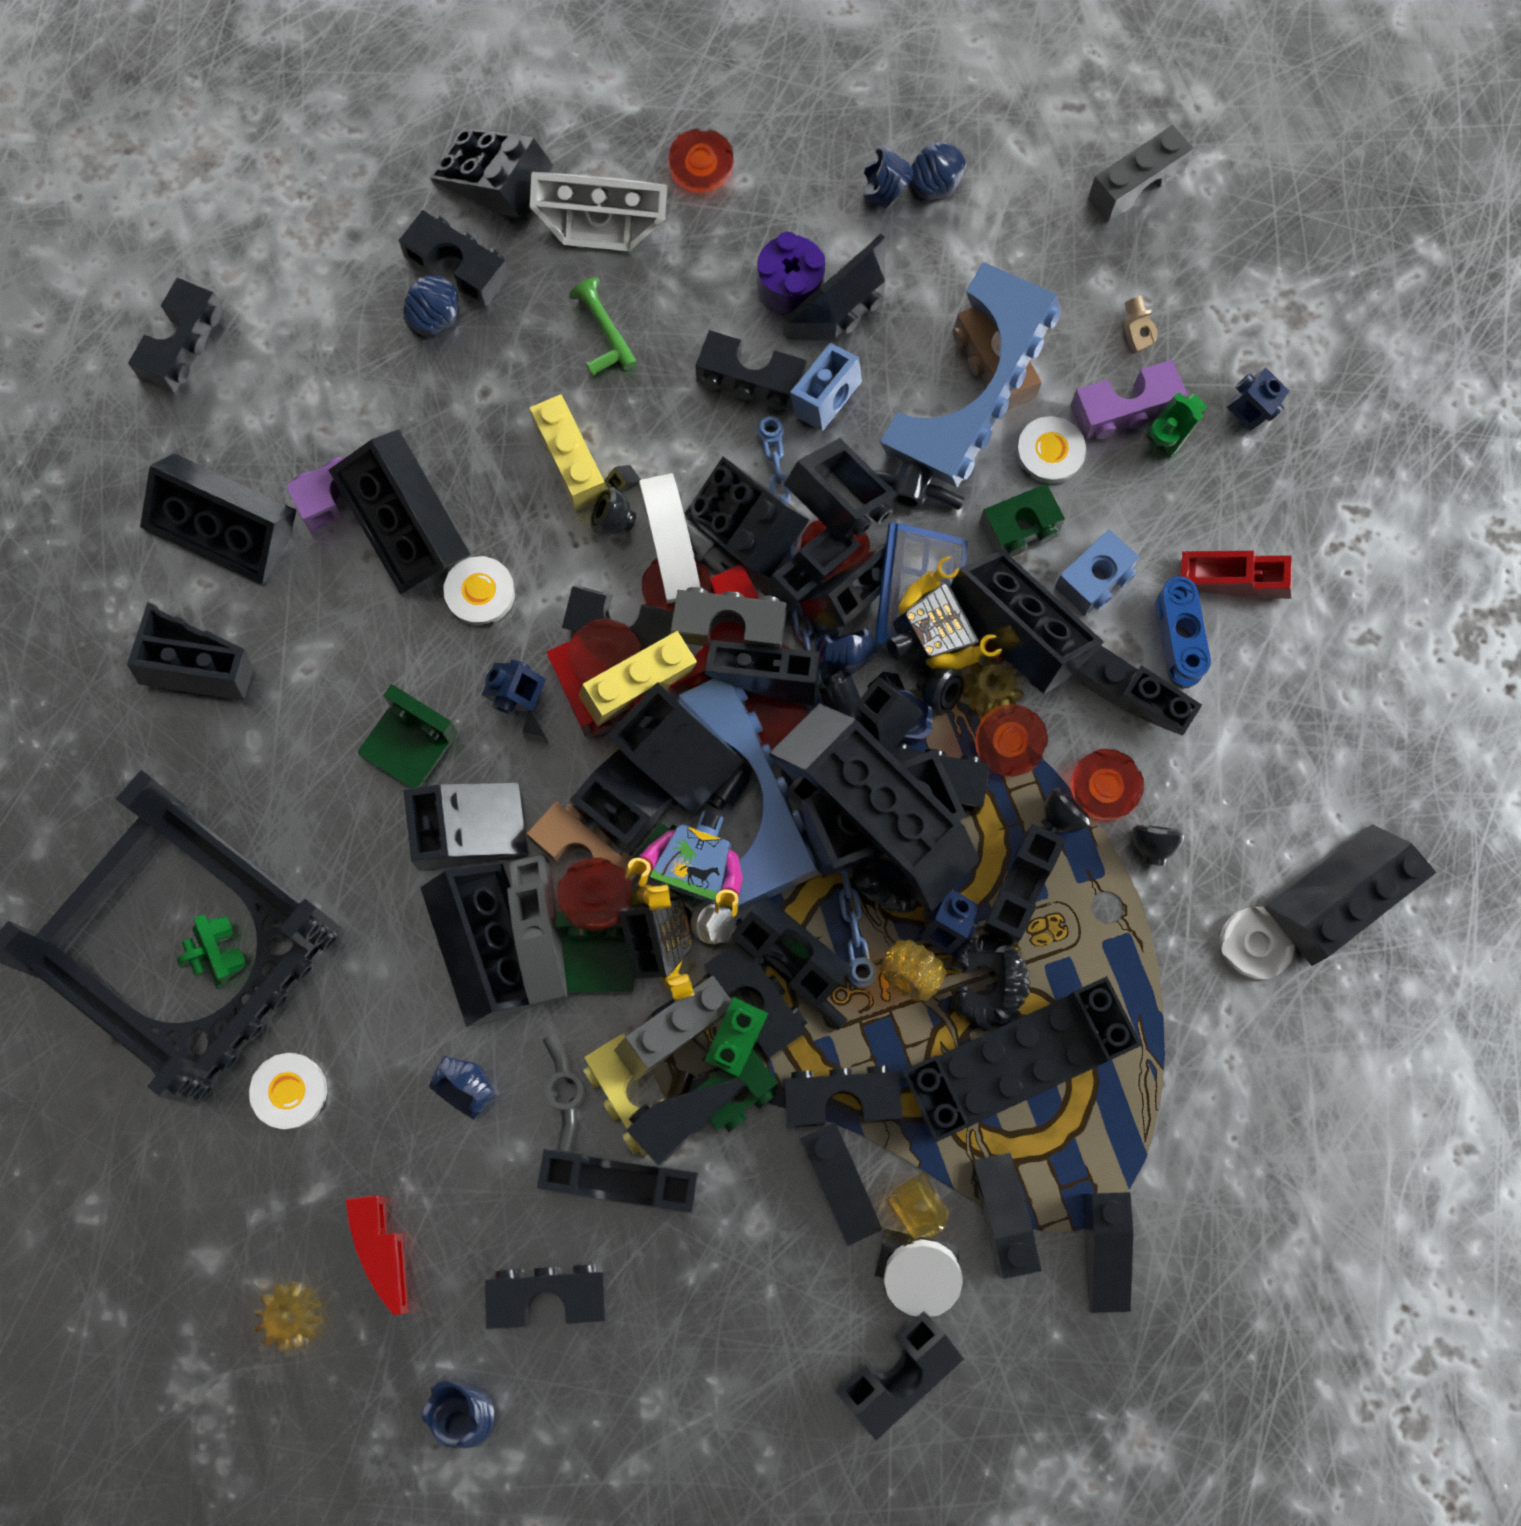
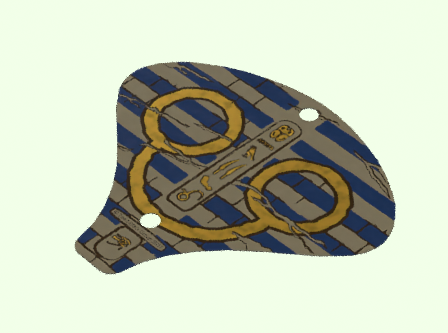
M905 689L924 702L921 691ZM959 701L953 710L944 715H938L933 712L931 725L933 730L919 744L911 747L910 750L925 752V749H938L944 751L948 757L960 759L963 755H970L982 759V763L990 764L984 807L979 815L965 812L966 817L960 821L967 830L979 857V862L953 889L980 905L974 919L978 922L974 934L990 935L981 931L1021 842L1032 823L1047 830L1041 823V820L1045 817V801L1053 788L1063 789L1090 817V825L1085 829L1074 833L1060 832L1058 836L1067 840L1052 873L1047 878L1035 904L1036 908L1022 939L1016 946L1012 945V949L1021 953L1020 957L1026 960V969L1030 971L1029 980L1031 982L1029 986L1030 994L1025 999V1004L1020 1007L1021 1013L1014 1016L1012 1021L1056 1002L1072 992L1107 976L1142 1046L935 1143L902 1071L1004 1026L995 1025L991 1026L989 1030L983 1031L972 1026L964 1016L959 1017L955 1009L950 1007V1002L953 998L951 989L956 985L965 984L979 995H989L996 989L997 976L992 969L986 966H979L965 973L952 968V954L948 955L919 938L926 919L922 915L924 907H918L914 912L909 913L886 910L885 907L880 906L879 903L874 902L859 892L858 886L854 883L851 870L849 872L850 884L859 894L862 916L857 921L859 936L866 940L870 960L877 969L875 981L866 989H856L848 983L845 975L840 984L827 998L848 1019L838 1031L764 961L760 965L767 977L773 974L778 979L786 992L782 995V998L789 1008L796 1005L808 1024L803 1026L806 1030V1036L770 1062H768L756 1043L752 1049L778 1081V1086L773 1089L777 1096L767 1104L785 1108L783 1082L784 1079H791V1072L814 1071V1077L829 1076L830 1069L851 1068L852 1075L867 1074V1067L889 1066L890 1072H899L903 1115L900 1121L862 1123L861 1109L858 1102L847 1094L834 1095L827 1101L825 1106L826 1121L830 1123L835 1122L840 1127L860 1134L910 1162L981 1207L983 1206L973 1160L1011 1153L1032 1229L1050 1233L1074 1232L1085 1228L1082 1193L1128 1192L1147 1159L1153 1138L1163 1089L1165 1040L1161 983L1152 934L1140 896L1123 861L1083 802L1058 773L1028 744L1017 755L1003 756L999 754L993 746L992 739L993 733L1001 724L973 706ZM805 829L802 831V833L807 841V834ZM877 859L874 865L884 880L890 883L903 881L904 874L890 860ZM836 873L824 879L820 874L769 898L848 965L850 964L847 944L852 938L850 923L844 920L841 913L839 894L844 888L841 873ZM1101 892H1111L1121 899L1124 910L1123 915L1118 921L1106 924L1095 918L1091 905L1096 895ZM853 894L851 898L845 896L848 916L851 911L855 912L856 915ZM860 943L858 948L853 944L855 959L864 958L862 944ZM859 966L855 970L859 978H867L869 975L868 969L864 966ZM706 974L698 983H696L693 986V989L701 983H703L704 981H706L709 978V976ZM742 991L730 998L732 1000L735 997L760 1010L764 1009L762 1000L753 992ZM673 999L657 1008L648 1016L645 1023L676 1001ZM723 1019L696 1039L692 1038L653 1069L659 1089L666 1098L676 1069L694 1075L688 1093L694 1091L721 1069L704 1060ZM746 1087L732 1101H744L748 1095Z

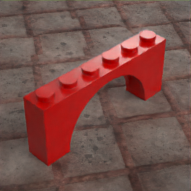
M743 564L710 578L712 594L722 595L723 592L732 591L742 594L744 598H759ZM722 622L713 629L710 640L744 644L745 631L735 622ZM579 637L546 651L584 736L591 733L593 736H598L609 731L612 728L611 724L622 720L644 697L643 695L634 701L626 711L597 726L580 699L579 693L582 684L610 668L595 659L585 648ZM703 646L694 656L697 662L689 675L669 685L677 694L693 689L713 678L705 675L709 646Z

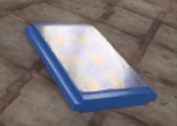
M890 522L888 524L875 644L887 648L886 640L897 634L893 621L900 616L898 606L911 584L928 571H936L939 561L944 557H951L942 564V571L947 575L952 574L958 568L966 566L968 541L960 537L902 523ZM955 576L943 578L940 582L941 584L947 582L950 587Z

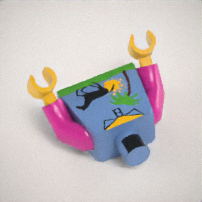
M708 811L702 812L697 829L679 825L676 831L671 830L664 833L651 843L639 858H634L629 862L625 873L626 879L632 873L640 874L641 878L638 885L643 887L646 885L649 873L652 872L650 878L653 883L661 886L668 885L669 889L714 904L716 914L719 913L721 906H730L732 908L731 916L733 917L737 915L738 897L743 882L738 855L731 850L729 841L717 837L724 818Z

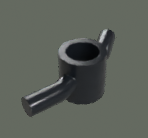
M904 462L899 466L897 474L874 470L898 494L894 503L901 507L921 509L926 497L957 510L964 503V497L940 486L930 484L933 473L924 465Z

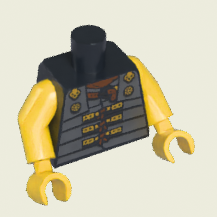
M951 557L942 558L938 563L936 571H928L911 584L898 606L900 616L893 621L897 634L886 640L887 649L894 658H899L908 653L916 666L927 664L932 669L955 668L959 670L979 662L980 657L984 655L988 658H996L1001 654L1002 649L992 653L985 650L987 642L998 638L995 635L983 637L980 646H974L979 642L976 634L948 583L941 584L940 580L952 578L959 572V568L949 575L942 571V564Z
M645 885L637 891V900L641 903L618 911L635 979L659 978L664 986L671 990L674 1001L694 996L688 974L680 975L678 973L683 959L693 947L689 928L692 912L684 905L680 897L670 898L668 885L655 887Z

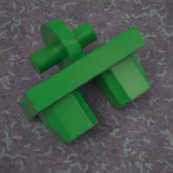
M1179 392L1172 397L1160 416L1151 425L1147 435L1153 439L1156 446H1163L1166 454L1171 458L1179 451L1203 419V413L1207 409V405L1194 393L1185 398Z
M205 914L194 917L195 925L192 927V931L199 948H196L192 938L184 940L182 945L185 953L176 959L180 968L191 967L195 977L206 973L202 964L205 961L215 988L226 986L229 977L243 971L246 967L245 959L239 947L221 954L217 943L233 938L230 922L227 916L210 920L206 919Z
M733 997L704 1061L739 1077L768 1013Z

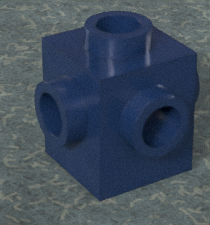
M1265 367L1255 376L1248 373L1235 386L1238 392L1226 408L1251 431L1265 420H1273L1284 409L1281 403L1290 391Z
M510 660V663H494L486 676V685L481 695L494 702L492 705L494 709L511 715L514 711L533 712L546 679L530 670L531 667L518 660Z
M952 890L931 913L925 908L923 909L922 915L926 919L919 938L951 955L964 941L970 940L975 933L978 922L974 919L980 905L966 898L963 894Z

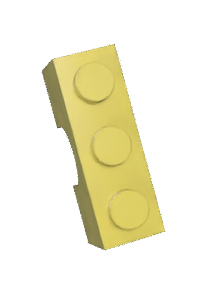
M562 394L530 407L534 427L547 454H551L562 485L575 512L596 504L599 496L606 490L605 482Z
M676 631L582 684L579 697L597 726L629 709L634 701L646 694L657 682L671 685L689 675L697 661L679 632Z
M623 1033L585 1056L584 1058L589 1066L583 1069L594 1089L601 1086L606 1093L608 1099L602 1103L612 1120L615 1122L621 1118L626 1129H628L632 1125L629 1118L640 1107L634 1106L628 1101L626 1089L633 1076L614 1051L626 1037ZM628 1132L622 1135L633 1155L640 1151L644 1158L649 1156Z

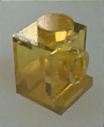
M925 1171L893 1190L889 1201L914 1240L923 1235L931 1238L946 1228L945 1222L948 1221L950 1212L929 1181V1176ZM920 1200H925L930 1208L922 1211L918 1209L916 1203Z

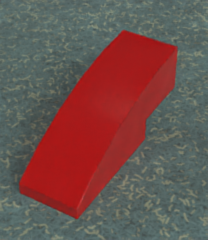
M1254 550L1182 551L1181 577L1190 579L1199 591L1242 597L1292 599L1293 560L1292 555L1255 556Z
M375 1195L346 1199L350 1231L365 1274L380 1299L393 1315L408 1313L402 1233L387 1234L384 1196Z

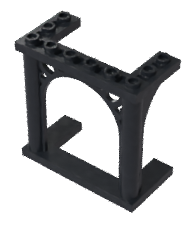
M140 770L116 798L119 803L139 818L38 933L11 921H8L0 930V964L36 978L39 977L147 1065L155 1074V1077L147 1087L157 1096L194 1105L196 1101L198 1103L202 1102L214 1088L212 1082L221 1071H228L236 1063L240 1056L237 1052L247 1040L251 1042L261 1033L265 1025L263 1021L272 1010L274 1012L279 1010L285 1004L289 997L288 991L296 981L301 982L309 975L314 967L312 962L321 951L326 952L333 946L338 938L337 931L341 927L307 899L304 898L301 901L184 809L186 805L143 770ZM161 834L231 888L249 909L256 929V957L251 973L242 989L228 1004L215 1013L189 1022H163L139 1013L61 950ZM257 905L261 906L263 909L259 911ZM268 917L272 919L275 925L278 921L283 924L282 926L272 927L269 930H266L264 927ZM287 936L292 939L293 945L288 952L281 955H273L267 951V943L274 937ZM268 962L278 964L269 970V976L263 975V967ZM249 994L251 996L250 999L243 1004L242 997ZM225 1020L227 1026L225 1028L221 1027L217 1037L213 1028L217 1022ZM153 1028L159 1029L158 1034L153 1031ZM202 1029L207 1035L208 1040L206 1051L201 1056L193 1055L189 1048V1038L194 1030ZM175 1031L180 1033L178 1039L179 1050L173 1047L176 1044L175 1041L167 1039L168 1035Z

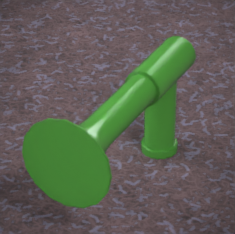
M597 277L582 281L569 293L570 299H579L588 307L612 349L598 358L586 362V366L592 376L618 361L624 370H629L637 364L621 334L617 332L599 301L596 289L600 280Z

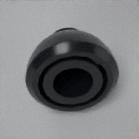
M611 487L599 496L591 515V527L594 533L600 535H613L622 530L629 532L635 524L637 514L631 510L625 495L616 488Z
M933 669L930 672L925 670L919 675L916 687L921 691L924 702L932 706V711L938 715H944L953 710L960 701L965 682L960 669Z
M1053 788L1045 801V817L1041 820V823L1048 831L1056 835L1060 832L1074 833L1090 825L1089 815L1067 792L1061 788Z
M1137 824L1133 827L1134 843L1140 853L1144 855L1143 863L1165 866L1166 859L1176 854L1185 837L1181 830L1144 824Z

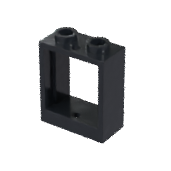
M841 438L798 460L784 483L841 542L853 535L857 537L862 536L875 522L878 525L883 523L891 515L893 509L890 506L898 496ZM833 472L865 505L855 510L823 477Z

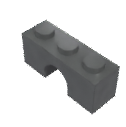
M1171 125L1096 175L1088 200L1107 222H1110L1132 207L1141 191L1154 181L1160 188L1184 172L1194 148L1175 126Z
M689 587L687 590L677 589L671 633L678 631L685 644L709 646L713 629L722 622L731 621L739 624L744 629V644L782 648L786 620V602H780L778 598L772 596H760L758 599L744 598L742 594L732 591L723 592L722 595L711 594L699 587Z
M711 976L694 988V996L674 1002L627 1035L614 1049L636 1081L664 1062L692 1038L696 1039L725 1017L732 1000L714 976Z

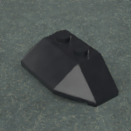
M880 233L836 274L784 317L783 335L787 339L836 340L844 332L850 333L868 310L870 312L875 311L884 300L883 294L886 281L885 237Z

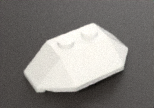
M531 172L530 208L563 245L631 251L665 220L667 185L572 174Z

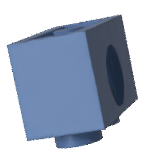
M830 343L790 392L795 417L823 431L862 382L859 357Z
M1108 529L1060 575L1055 588L1084 615L1093 608L1099 611L1113 597L1110 593L1117 585L1123 588L1136 575L1137 572L1134 570V567L1140 557ZM1100 570L1104 572L1107 579H1097L1092 571Z

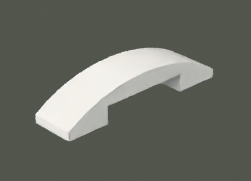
M673 473L639 480L667 603L676 601L677 589L701 588L687 524Z

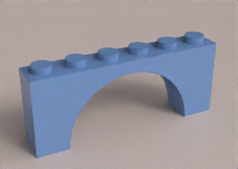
M982 262L966 290L970 305L985 314L1000 333L1001 355L993 379L978 398L954 413L934 418H918L897 412L880 441L887 454L903 462H914L924 465L932 471L934 477L957 488L962 479L966 480L972 473L976 454L979 449L983 450L988 445L992 436V426L997 418L1001 419L1005 415L1009 406L1008 398L1014 388L1018 389L1022 385L1027 373L1025 368L1031 358H1037L1043 347L1045 333L1048 328H1054L1061 314L1056 293L985 262Z
M714 678L680 694L679 696L733 750L749 761L761 784L764 802L763 817L755 841L739 860L743 882L738 897V909L743 911L756 905L765 895L771 898L820 875L821 873L802 833L806 829L804 818L799 809L792 811L787 799L789 796L785 793L789 785L784 776L777 777L773 765L777 763L768 755L772 748L769 743L763 746L758 733L763 731L760 721L754 711L748 713L743 701L749 699L746 690Z

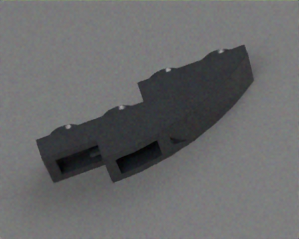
M1103 646L1074 673L1084 680L1082 684L1084 687L1143 720L1180 735L1185 734L1202 707L1201 703L1141 665L1137 669Z

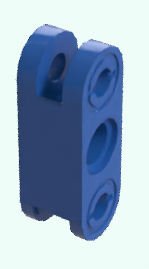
M1177 576L1165 583L1155 600V609L1169 679L1180 688H1190L1195 686L1202 676L1208 672L1211 665V657L1197 587L1190 579ZM1182 627L1186 629L1190 637H1181L1175 628Z

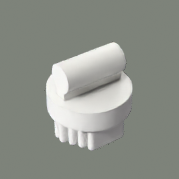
M704 902L695 909L689 928L690 932L699 941L707 944L729 942L730 936L736 930L737 925H735L734 917L731 916L732 911L726 906H721L719 913L716 914L715 905Z

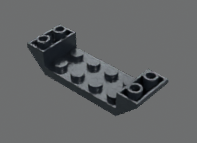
M819 704L768 754L794 781L803 774L907 876L909 881L903 888L929 913L941 903L979 862V857L965 826L856 719Z
M1106 976L1056 1002L944 1054L936 1055L903 1070L902 1073L936 1143L1142 1046L1112 984Z

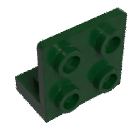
M391 684L383 695L389 707L359 748L358 754L411 789L419 788L453 742L458 732L451 720Z
M557 911V928L561 932L567 993H632L634 990V973L618 911Z

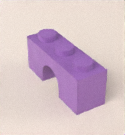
M1173 359L1140 370L1134 383L1138 397L1134 399H1124L1118 396L1113 391L1109 379L1076 389L1070 405L1084 439L1088 440L1094 437L1104 439L1113 435L1117 430L1129 427V429L1139 428L1149 420L1158 418L1172 397L1180 392L1187 398L1188 394Z
M342 457L330 460L324 467L316 471L301 473L292 482L286 484L310 533L342 518L337 507V498L341 491L328 471L344 458Z

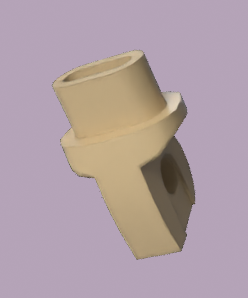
M1142 296L1132 298L1124 303L1128 316L1124 319V328L1133 354L1155 343L1158 333L1155 324L1149 317L1152 314V310H1146ZM1140 329L1145 332V337L1141 336Z

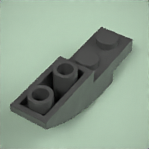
M540 854L509 862L512 886L507 888L519 965L529 1005L535 1007L568 999L561 932L558 930L555 922L549 859L545 854Z

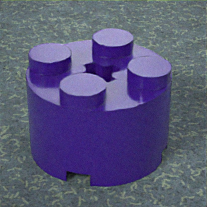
M783 232L777 238L768 242L758 256L757 289L762 303L774 313L787 316L824 284L825 255L814 242L805 237L795 235L793 232Z

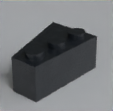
M147 601L127 663L137 683L151 687L245 700L253 673V667L245 649L207 630L203 632L189 625L186 620L178 616L173 617Z

